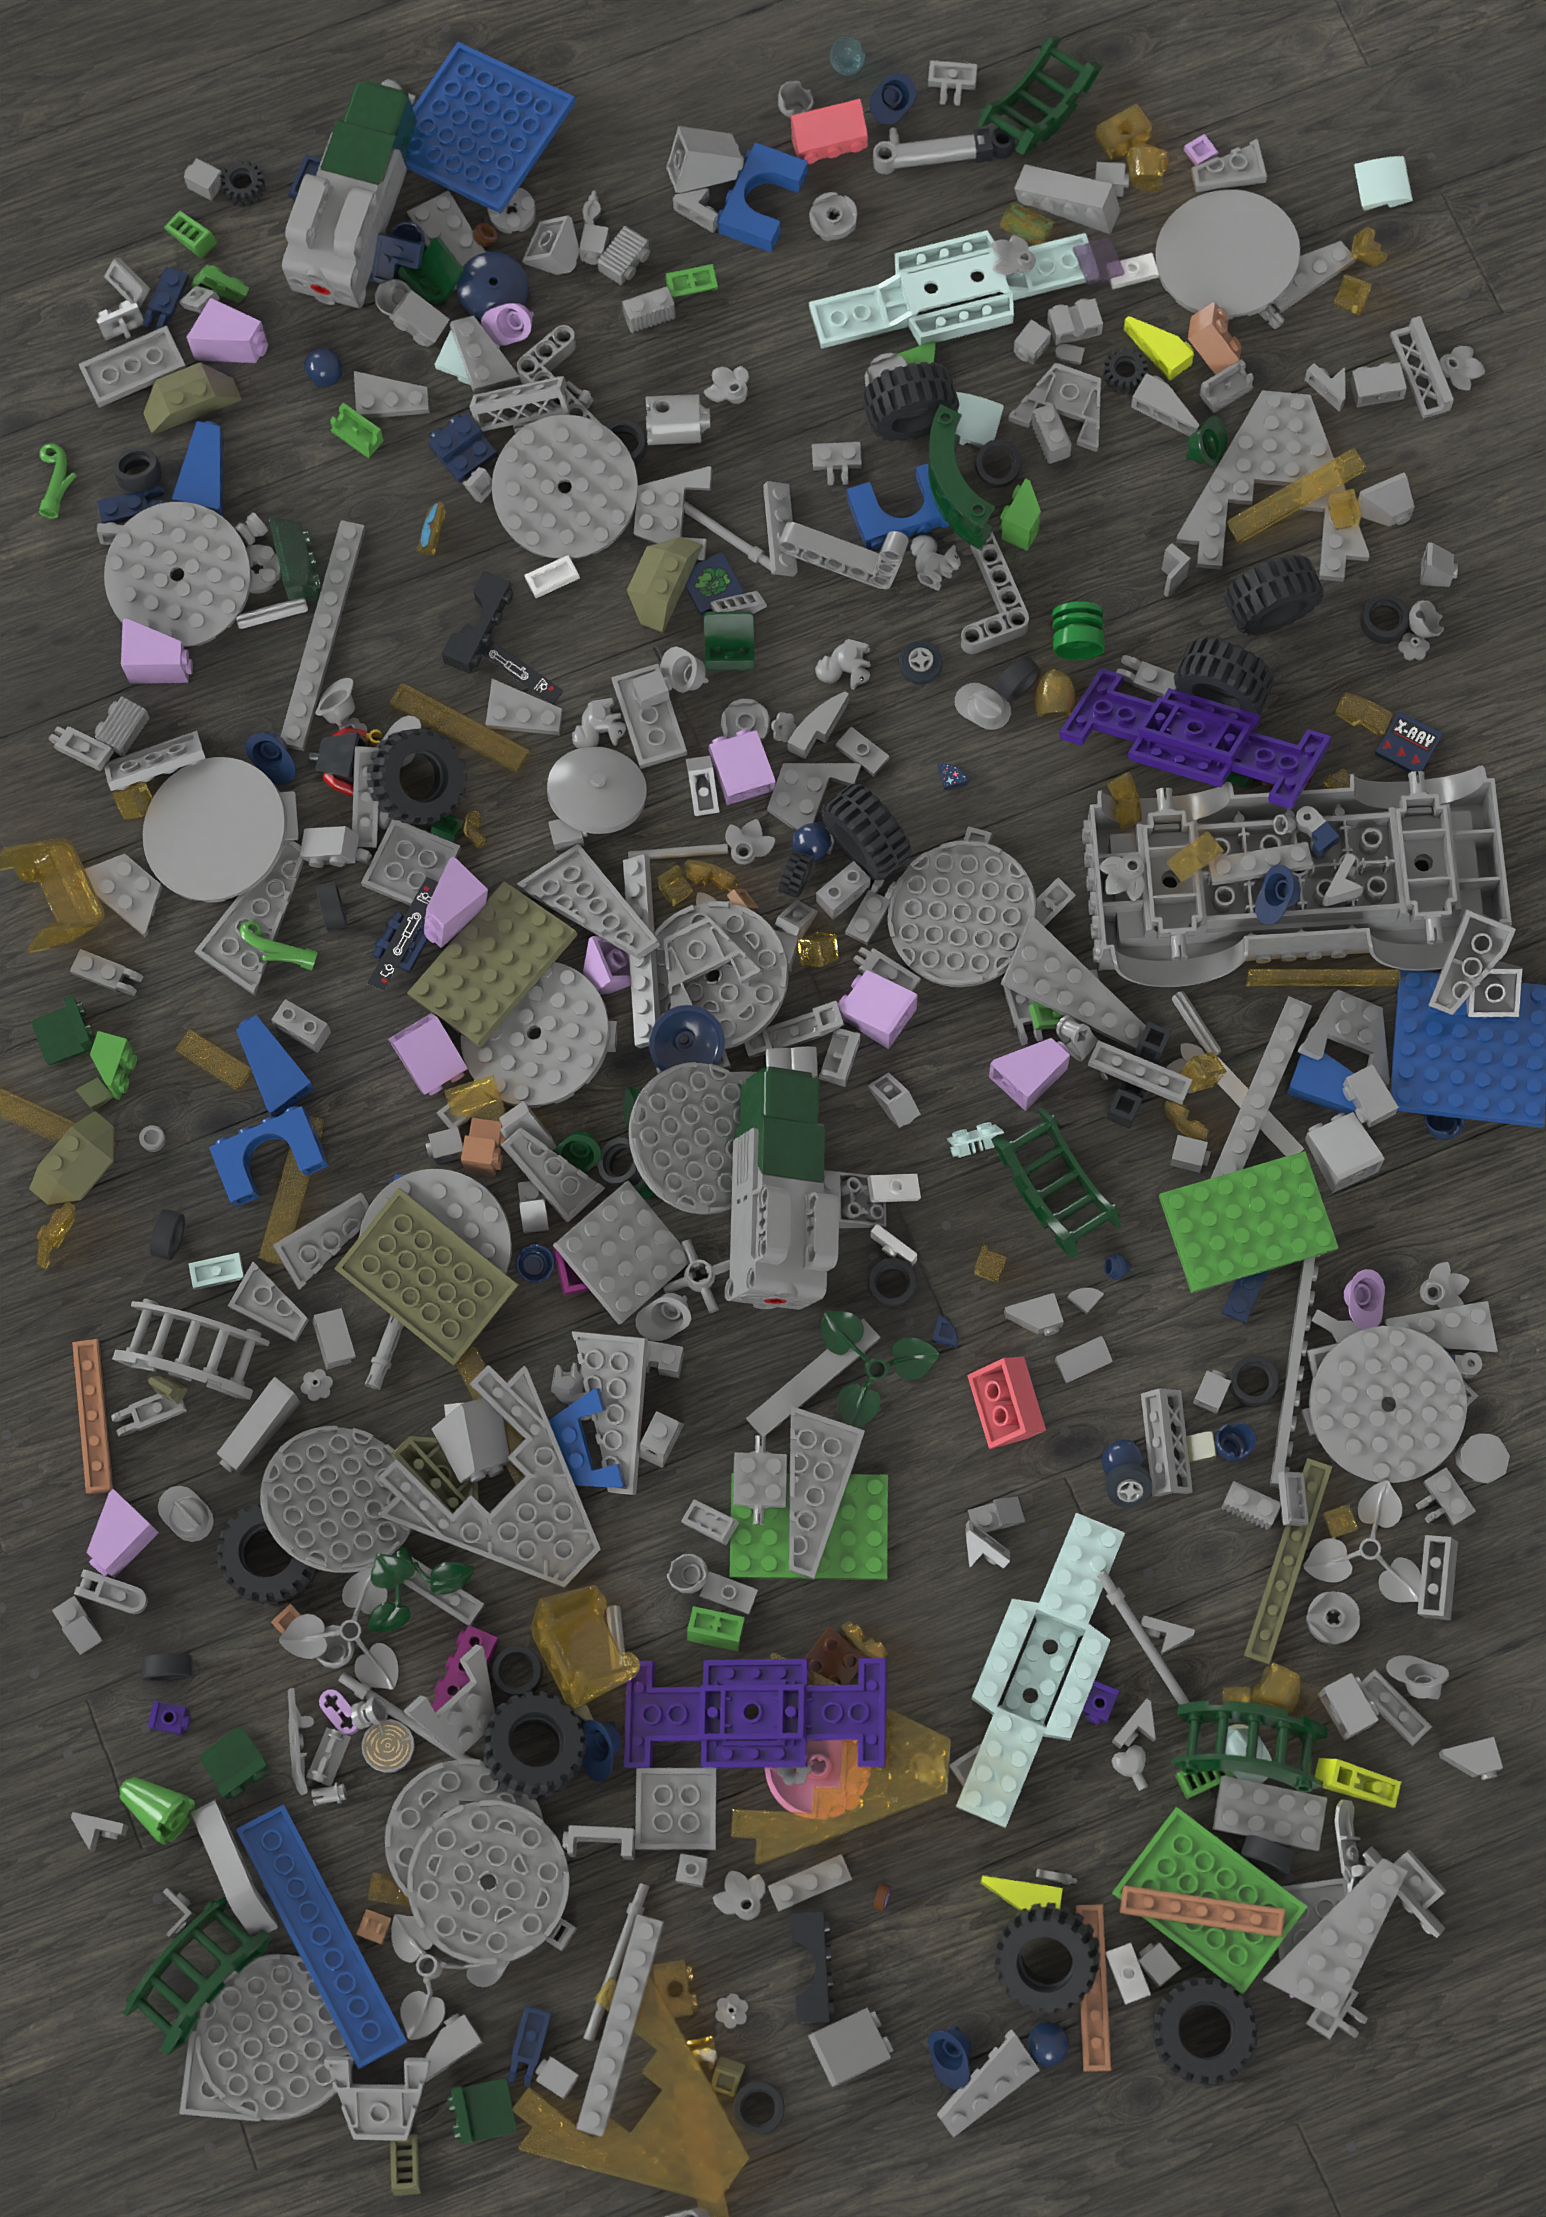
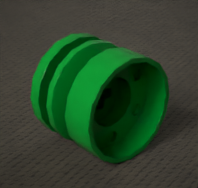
M1070 602L1054 608L1052 611V629L1055 631L1053 635V653L1057 657L1066 660H1087L1103 654L1105 651V634L1102 631L1104 626L1103 608L1091 602Z

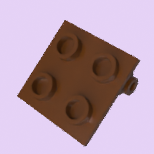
M828 1626L804 1659L809 1660V1679L817 1686L848 1685L859 1670V1658L867 1657Z

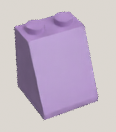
M212 298L209 299L187 336L194 359L198 361L256 363L259 357L266 353L268 348L261 321Z
M123 619L121 666L130 684L188 683L189 674L193 673L192 659H189L188 650L184 649L181 641L129 619Z
M745 729L737 732L736 737L727 739L726 736L712 741L713 744L709 745V752L726 805L774 791L776 781L757 730L751 732L750 729Z
M454 856L449 859L426 909L424 934L430 942H435L440 948L459 934L481 909L486 906L488 889Z
M866 970L863 976L858 975L851 985L853 990L848 996L844 995L841 998L838 1006L843 1021L889 1050L917 1010V994Z
M432 1013L388 1039L424 1095L427 1093L433 1095L443 1089V1083L451 1080V1082L457 1081L465 1075L463 1071L468 1069L438 1017Z
M1052 1038L994 1059L990 1064L989 1078L1026 1111L1068 1069L1069 1050L1062 1042H1055Z
M114 1489L109 1492L87 1554L92 1557L89 1563L103 1576L109 1573L115 1578L159 1532Z

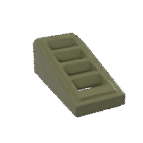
M153 1376L148 1380L150 1386L159 1395L175 1404L180 1403L188 1390L185 1384L171 1376Z
M410 2134L407 2141L390 2140L391 2190L393 2195L420 2194L418 2134ZM412 2145L410 2150L397 2151V2146ZM412 2157L411 2161L398 2162V2158ZM413 2168V2172L398 2173V2169ZM413 2180V2183L399 2184V2181Z

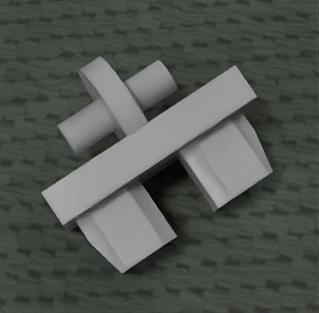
M127 300L120 304V309L111 313L110 310L106 309L98 313L99 318L96 320L105 340H109L124 333L127 339L131 337L129 330L143 325V317L136 302L132 304L130 300Z

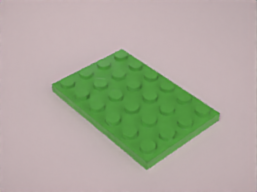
M1305 1151L1159 1194V1199L1191 1293L1335 1251L1339 1248Z
M732 1473L731 1518L737 1520L739 1524L730 1538V1578L810 1579L789 1571L790 1474H786V1507H772L764 1510V1525H759V1515L758 1525H753L754 1509L746 1506H733L734 1473ZM850 1474L815 1579L887 1580L888 1475Z
M1177 1807L1112 1892L1113 1895L1122 1900L1124 1885L1285 1909L1282 1937L1143 1917L1243 1994L1307 1909L1306 1905Z

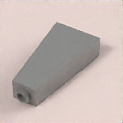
M276 1377L271 1380L217 1452L218 1456L222 1459L219 1463L230 1473L233 1470H236L239 1474L242 1473L301 1404L295 1393Z

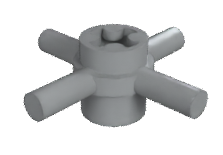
M685 1240L681 1243L689 1262L685 1270V1277L665 1284L663 1290L666 1294L689 1287L693 1291L701 1292L709 1313H714L719 1309L710 1288L714 1284L716 1275L730 1270V1259L711 1266L706 1261L699 1260L691 1240ZM697 1270H700L702 1275L707 1274L708 1276L707 1279L704 1278L699 1280V1282L694 1281Z

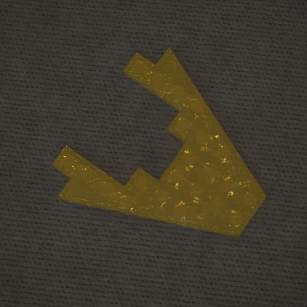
M771 1653V1659H786L776 1653ZM809 1670V1686L839 1685ZM887 1708L886 1767H858V1740H843L840 1787L813 1786L811 1813L733 1809L731 1837L757 1839L755 1863L762 1865L946 1795L948 1791L951 1740Z
M649 1975L634 2032L658 2050L641 2073L659 2086L662 2091L633 2131L630 2133L610 2116L604 2136L595 2135L591 2137L585 2131L576 2129L577 2125L529 2087L512 2109L513 2112L533 2127L518 2149L717 2203L748 2162L750 2156L655 1981ZM612 1977L609 1978L594 1998L597 2003L609 2012L618 1983Z

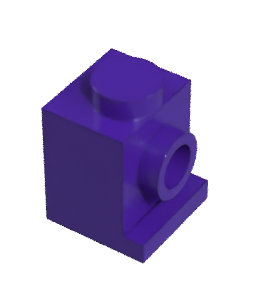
M1094 1681L1081 1714L1086 1715L1085 1720L1096 1725H1100L1101 1722L1106 1724L1119 1691ZM1095 1700H1103L1104 1707L1097 1708L1095 1706Z
M154 1701L148 1728L183 1736L184 1730L189 1729L191 1714H188L189 1709L186 1707ZM172 1713L174 1720L167 1723L165 1720L166 1715Z

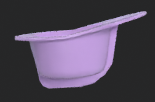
M509 303L487 311L482 317L481 326L498 346L508 345L528 337L531 332L534 313L529 312L521 304Z
M1364 1269L1359 1271L1353 1280L1346 1285L1344 1290V1299L1349 1307L1351 1319L1362 1330L1377 1327L1381 1323L1383 1315L1385 1285L1381 1276L1374 1270Z

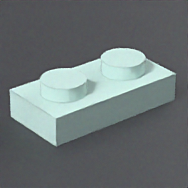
M239 1253L189 1263L194 1290L235 1282L244 1278Z

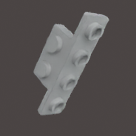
M1372 1846L1363 1854L1365 1863L1371 1870L1383 1859ZM1408 1850L1393 1863L1408 1871L1397 1895L1402 1899L1404 1908L1419 1918L1422 1928L1428 1934H1433L1437 1938L1445 1930V1927L1431 1913L1428 1907L1442 1896L1446 1890L1416 1856Z

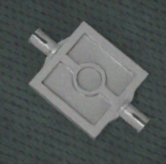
M755 1436V1451L750 1453H734L733 1506H746L754 1509L753 1525H758V1515L759 1525H764V1510L772 1507H786L787 1454L766 1452V1436L761 1437V1446L760 1436Z

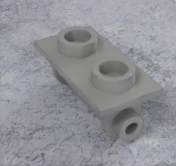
M326 1728L307 1778L327 1786H332L351 1737L338 1730Z

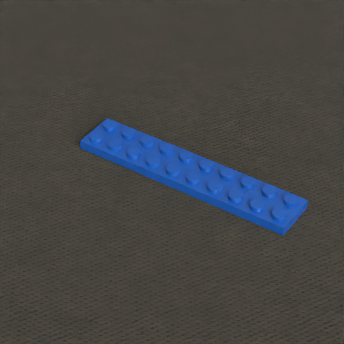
M284 1804L237 1828L236 1833L358 2070L407 2044L396 2019Z

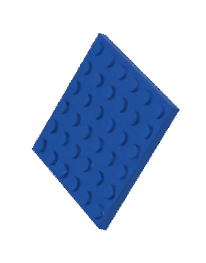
M457 42L413 107L417 124L406 152V168L501 214L576 103V99L562 90Z
M1400 969L1390 1094L1399 1107L1397 1111L1543 1128L1546 1106V985L1521 983L1519 1017H1468L1466 1000L1453 1015L1428 1006L1441 973Z

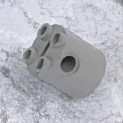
M699 394L646 396L648 445L701 443V434L707 428H710V409H706L700 404Z

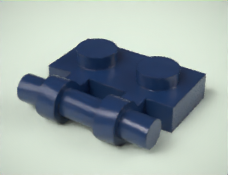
M396 912L393 918L389 919L385 925L386 931L382 938H378L375 943L376 949L372 954L375 958H382L404 918V915ZM421 923L397 967L409 974L428 942L424 934L423 923Z

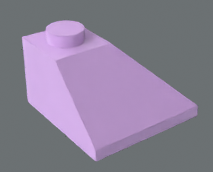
M592 936L588 941L583 975L593 984L600 995L611 994L631 986L629 953L600 936Z

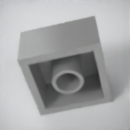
M1352 1673L1324 1687L1317 1694L1344 1741L1372 1727L1378 1721L1376 1716L1379 1715L1375 1704L1371 1700L1367 1701L1364 1696L1365 1687L1359 1677L1354 1678Z

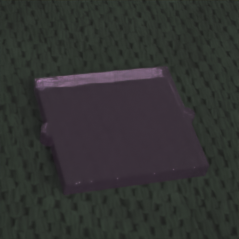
M1110 237L1096 241L1090 240L1089 243L1075 246L1072 249L1087 285L1101 281L1108 282L1109 279L1122 276L1125 273Z

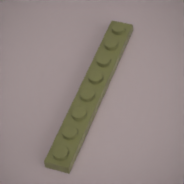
M1309 1458L1306 1459L1302 1473L1304 1474L1309 1525H1285L1243 1656L1245 1658L1268 1666L1270 1664L1332 1466Z

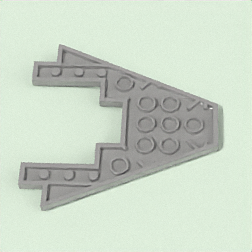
M1262 390L1178 533L1176 543L1199 545L1197 568L1221 570L1228 503L1252 505L1254 483L1302 487L1300 510L1324 512L1319 579L1343 582L1346 559L1368 561L1369 552L1311 395Z
M487 1365L470 1385L524 1438L507 1459L525 1477L490 1513L471 1495L451 1513L395 1459L377 1478L396 1496L379 1515L387 1520L565 1587L601 1550L527 1368L523 1366L506 1383Z

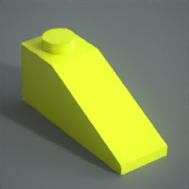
M1130 316L1125 319L1124 331L1169 381L1192 365L1194 352L1187 342H1183L1176 335Z
M1319 1758L1314 1776L1323 1781V1788L1391 1808L1396 1806L1401 1785L1400 1781L1338 1759Z
M982 1876V1885L1019 1911L1023 1908L1030 1910L1031 1906L1040 1903L1041 1907H1046L1047 1903H1056V1908L1060 1909L1063 1888Z

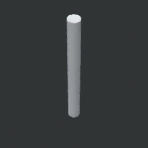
M716 844L628 851V857L632 858L645 854L649 856L650 860L728 854V845Z

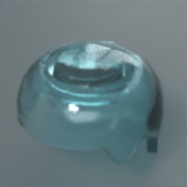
M840 37L834 41L830 51V63L836 72L848 76L855 75L862 70L866 54L861 49V42L852 37Z

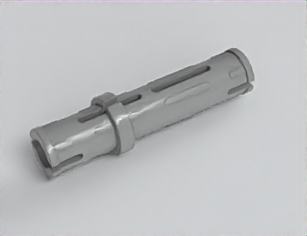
M392 1315L376 1356L372 1357L371 1370L365 1382L367 1387L375 1390L381 1389L385 1374L391 1368L392 1355L404 1327Z

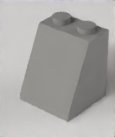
M678 126L666 167L676 193H683L736 179L738 171L743 167V156H741L738 144H736L732 134Z
M1345 1112L1340 1113L1331 1119L1332 1122L1324 1126L1322 1123L1312 1126L1308 1129L1309 1133H1307L1305 1138L1332 1193L1377 1173L1385 1160L1354 1112L1348 1115Z
M484 1398L460 1404L432 1428L460 1483L469 1480L474 1483L483 1479L486 1475L494 1477L503 1472L504 1469L502 1467L509 1462L507 1457L510 1454L503 1417Z
M865 2008L808 2035L832 2088L891 2059L889 2053L893 2049L887 2036L881 2038L877 2028L881 2026V2023L875 2011L870 2013L868 2008Z

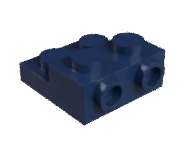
M467 413L463 416L460 414L455 415L449 421L448 427L443 430L441 428L434 430L430 435V440H428L430 450L458 483H461L472 472L497 456V451L482 435L481 429Z

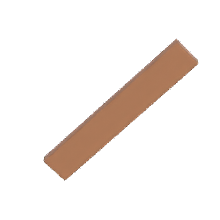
M99 1339L72 1342L86 1494L110 1492L113 1489L100 1341Z
M1124 1885L1120 1913L1276 1937H1282L1285 1909Z
M1076 1905V1914L1080 1913L1084 1917L1083 1923L1085 1925L1090 1924L1094 1929L1093 1937L1098 1938L1100 1944L1098 1952L1101 1953L1099 1970L1089 1994H1085L1084 2000L1080 2002L1083 2072L1111 2071L1103 1905Z

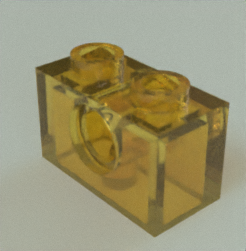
M1135 104L1097 125L1095 138L1108 157L1113 159L1116 156L1125 155L1130 148L1137 144L1142 145L1146 143L1151 137L1152 124L1138 104ZM1121 132H1128L1129 134L1123 135Z
M685 1960L652 1965L661 2021L693 2016V2009H697L698 2006L696 1993H690L689 1982L693 1981L691 1965L686 1966ZM679 1982L683 1986V1993L679 1997H671L668 1993L670 1984Z

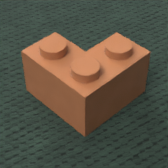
M1213 302L1191 316L1188 340L1216 375L1240 360L1242 347L1236 337H1232L1228 332V313L1223 307L1220 308L1216 302Z
M472 1118L469 1136L465 1135L461 1162L466 1173L496 1177L497 1170H501L503 1164L501 1144L506 1141V1138L500 1131L503 1127L501 1122Z

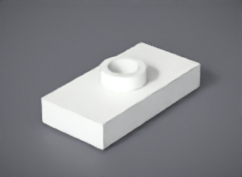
M1152 253L1106 265L1112 289L1159 277Z
M569 555L526 574L525 579L536 599L579 579V574Z
M917 1174L870 1175L867 1178L871 1202L918 1201L921 1198Z
M875 1225L871 1230V1238L883 1246L882 1250L891 1258L898 1257L912 1267L917 1261V1253L881 1226Z
M1131 1943L1105 1952L1125 2004L1151 1995Z

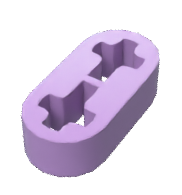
M333 1689L323 1692L319 1699V1705L334 1726L345 1735L356 1733L359 1729L354 1725L353 1721L351 1729L341 1727L344 1724L340 1717L342 1713L347 1718H351V1706L344 1697ZM328 1696L332 1698L338 1697L336 1704L340 1710L336 1712L331 1706L326 1708L325 1705L328 1703L326 1698Z

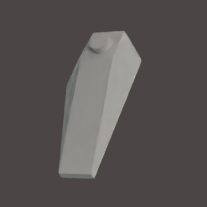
M1466 908L1428 1006L1453 1015L1496 963L1506 954L1516 929Z

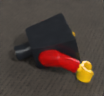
M349 727L343 728L332 736L323 738L319 751H311L309 753L308 762L310 766H316V771L323 776L325 783L334 790L351 797L354 789L355 747H368V745L377 747L381 741H376L372 738H382V733L377 729L366 733V730Z

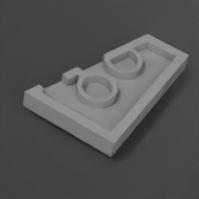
M474 316L450 323L473 392L519 379L520 376Z
M252 1262L228 1307L297 1342L308 1322V1318Z

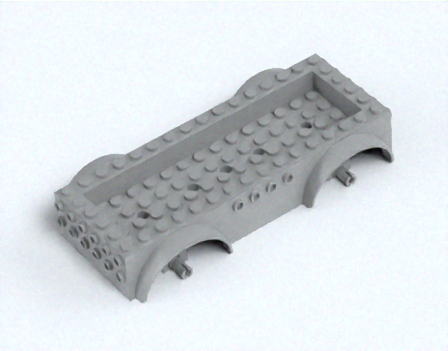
M1482 765L1463 773L1424 780L1425 774L1423 771H1418L1417 776L1415 771L1408 774L1409 781L1405 782L1367 781L1356 778L1354 774H1350V788L1302 791L1292 809L1268 802L1269 793L1234 795L1231 782H1226L1221 788L1217 787L1181 796H1172V789L1166 788L1164 797V789L1160 788L1156 790L1157 798H1122L1107 795L1102 790H1099L1097 795L1098 804L1090 805L1088 819L1083 821L1084 829H1082L1083 844H1086L1084 864L1085 867H1089L1088 876H1086L1087 891H1092L1090 892V900H1088L1089 915H1094L1092 916V924H1090L1091 939L1096 938L1094 940V948L1092 949L1093 962H1098L1099 971L1116 970L1120 976L1131 982L1153 987H1181L1208 982L1234 971L1244 961L1256 960L1257 963H1267L1271 959H1281V961L1288 962L1299 957L1316 960L1320 959L1321 956L1331 955L1332 958H1343L1347 954L1370 953L1379 963L1396 969L1411 971L1442 969L1466 908L1508 926H1511L1512 923L1495 778L1487 779L1485 768ZM1304 806L1313 807L1339 835V842L1321 857H1318L1312 851L1313 843L1315 842L1307 833L1298 830L1297 826L1289 834H1277L1273 826L1275 817L1280 814H1288L1293 816L1296 822V815L1300 808ZM1308 842L1313 867L1312 869L1301 870L1300 874L1292 872L1293 875L1299 877L1301 886L1300 897L1294 905L1287 907L1282 918L1276 923L1270 925L1263 924L1258 920L1255 913L1256 900L1265 877L1212 886L1207 865L1209 858ZM1349 853L1355 856L1354 866L1357 867V870L1351 881L1363 887L1361 896L1330 906L1323 905L1325 894L1346 854ZM1135 854L1143 860L1145 868L1142 877L1145 881V888L1142 895L1136 901H1132L1129 898L1126 890L1118 894H1106L1105 885L1108 875L1099 869L1105 859L1112 856L1123 858L1125 855ZM1424 861L1429 867L1428 871L1418 870L1415 867V863ZM1133 862L1128 863V867L1131 870L1136 869V865ZM1168 877L1173 878L1177 882V886L1168 888L1162 882Z

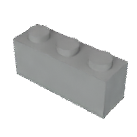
M1425 1535L1418 1614L1424 1618L1451 1620L1458 1542L1452 1537Z

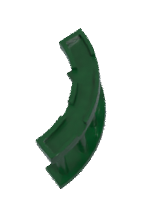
M1058 36L1046 39L1040 47V54L1018 83L1003 97L985 105L979 115L981 119L977 125L980 127L994 123L1018 139L1017 142L1019 144L1016 151L1022 155L1037 149L1038 146L1036 144L1040 140L1045 143L1064 124L1078 106L1075 101L1082 91L1087 94L1103 68L1096 61L1087 62V64L1083 65L1058 49L1057 46L1061 41V38ZM1051 56L1078 73L1079 77L1072 87H1065L1042 71ZM1035 79L1063 96L1062 101L1056 107L1051 108L1026 91ZM1019 99H1022L1046 115V118L1040 123H1034L1013 109L1012 106ZM1005 114L1026 128V130H1020L1001 116Z
M940 404L931 426L929 440L928 479L932 498L945 522L949 523L955 530V533L968 544L982 551L993 529L992 526L987 524V521L995 506L979 497L962 477L955 459L956 448L961 436L955 433L962 414Z
M1041 1107L1038 1109V1112L1043 1122L1012 1141L1010 1139L1007 1141L1000 1134L991 1138V1141L1003 1165H1009L1015 1176L1012 1178V1181L1030 1210L1044 1229L1049 1227L1056 1235L1053 1238L1055 1243L1072 1259L1079 1255L1076 1247L1078 1239L1108 1220L1117 1229H1120L1122 1225L1118 1217L1121 1214L1114 1203L1110 1204L1101 1195L1080 1167L1058 1128L1060 1122L1053 1113L1049 1114ZM1048 1131L1055 1146L1027 1164H1020L1016 1156L1017 1149ZM1061 1155L1070 1171L1042 1189H1035L1028 1178L1030 1173ZM1077 1179L1087 1194L1059 1212H1051L1044 1203L1046 1201L1045 1198ZM1092 1202L1101 1211L1100 1214L1073 1231H1067L1062 1226V1221Z
M1225 1700L1224 1705H1210V1701L1178 1705L1177 1715L1187 1720L1190 1727L1187 1755L1172 1758V1763L1182 1769L1184 1773L1197 1774L1203 1771L1244 1772L1281 1781L1295 1787L1300 1792H1310L1312 1789L1323 1787V1781L1310 1775L1313 1743L1316 1740L1327 1738L1328 1728L1319 1722L1303 1715L1300 1716V1719L1289 1716L1288 1710L1243 1701ZM1218 1722L1215 1754L1197 1755L1200 1725ZM1230 1722L1248 1724L1246 1756L1226 1755L1228 1724ZM1259 1726L1273 1728L1278 1731L1275 1762L1256 1758ZM1289 1734L1302 1741L1300 1770L1286 1765Z
M226 1895L218 1901L212 1900L206 1905L203 1913L173 1940L151 1966L137 1988L126 1998L128 2003L123 2014L127 2017L137 2009L145 2014L164 2032L165 2040L160 2049L167 2055H170L186 2044L190 2034L201 2018L198 2012L204 2004H212L225 1989L226 1984L224 1981L234 1971L239 1974L258 1957L263 1955L271 1938L265 1930H262L255 1936L252 1934L248 1935L224 1913L228 1903ZM217 1920L242 1945L234 1954H227L203 1930ZM193 1939L199 1942L220 1962V1967L211 1977H205L180 1954ZM172 1962L198 1985V1992L190 2001H185L160 1978ZM153 1988L159 1991L178 2009L179 2017L174 2024L168 2022L147 2002Z

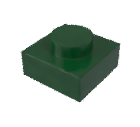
M452 815L440 817V821L433 824L431 834L454 843L464 829L465 821Z

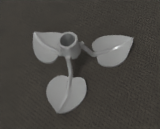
M1383 1481L1372 1486L1362 1496L1358 1505L1360 1520L1367 1524L1373 1523L1370 1538L1361 1542L1358 1551L1348 1555L1347 1548L1341 1541L1334 1538L1324 1539L1313 1548L1304 1564V1569L1319 1580L1340 1582L1346 1579L1352 1572V1565L1348 1559L1359 1555L1366 1560L1377 1559L1387 1569L1379 1577V1588L1382 1594L1395 1602H1419L1421 1573L1418 1567L1412 1561L1403 1557L1395 1559L1391 1566H1389L1380 1556L1381 1546L1375 1540L1378 1525L1383 1528H1390L1398 1523L1402 1515V1504L1389 1481Z
M373 1567L359 1571L345 1584L342 1594L343 1602L346 1606L356 1609L352 1620L343 1622L339 1630L324 1633L325 1626L320 1618L315 1615L304 1614L294 1619L279 1638L280 1644L288 1652L306 1659L319 1657L326 1651L327 1642L325 1637L340 1635L346 1641L355 1640L365 1653L359 1656L355 1662V1674L359 1681L365 1682L374 1688L394 1689L396 1686L398 1662L392 1649L383 1643H376L368 1650L359 1638L361 1627L356 1621L360 1610L366 1614H371L376 1606L387 1600V1589L375 1587L371 1582L370 1577Z
M394 1915L391 1928L394 1950L403 1961L412 1963L418 1959L416 1969L420 1975L424 1976L423 1982L427 1988V1995L421 1991L412 1992L406 1996L401 2005V2020L408 2039L416 2040L430 2035L444 2020L445 2003L440 1998L432 1997L433 1990L430 1983L431 1979L440 1976L443 1968L467 1969V1977L471 1983L479 1987H488L501 1978L510 1961L494 1965H481L469 1962L466 1964L441 1962L438 1958L427 1955L425 1952L433 1946V1943L420 1929L415 1917Z

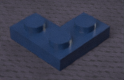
M379 233L370 281L381 284L396 279L398 264L415 269L421 268L424 244Z

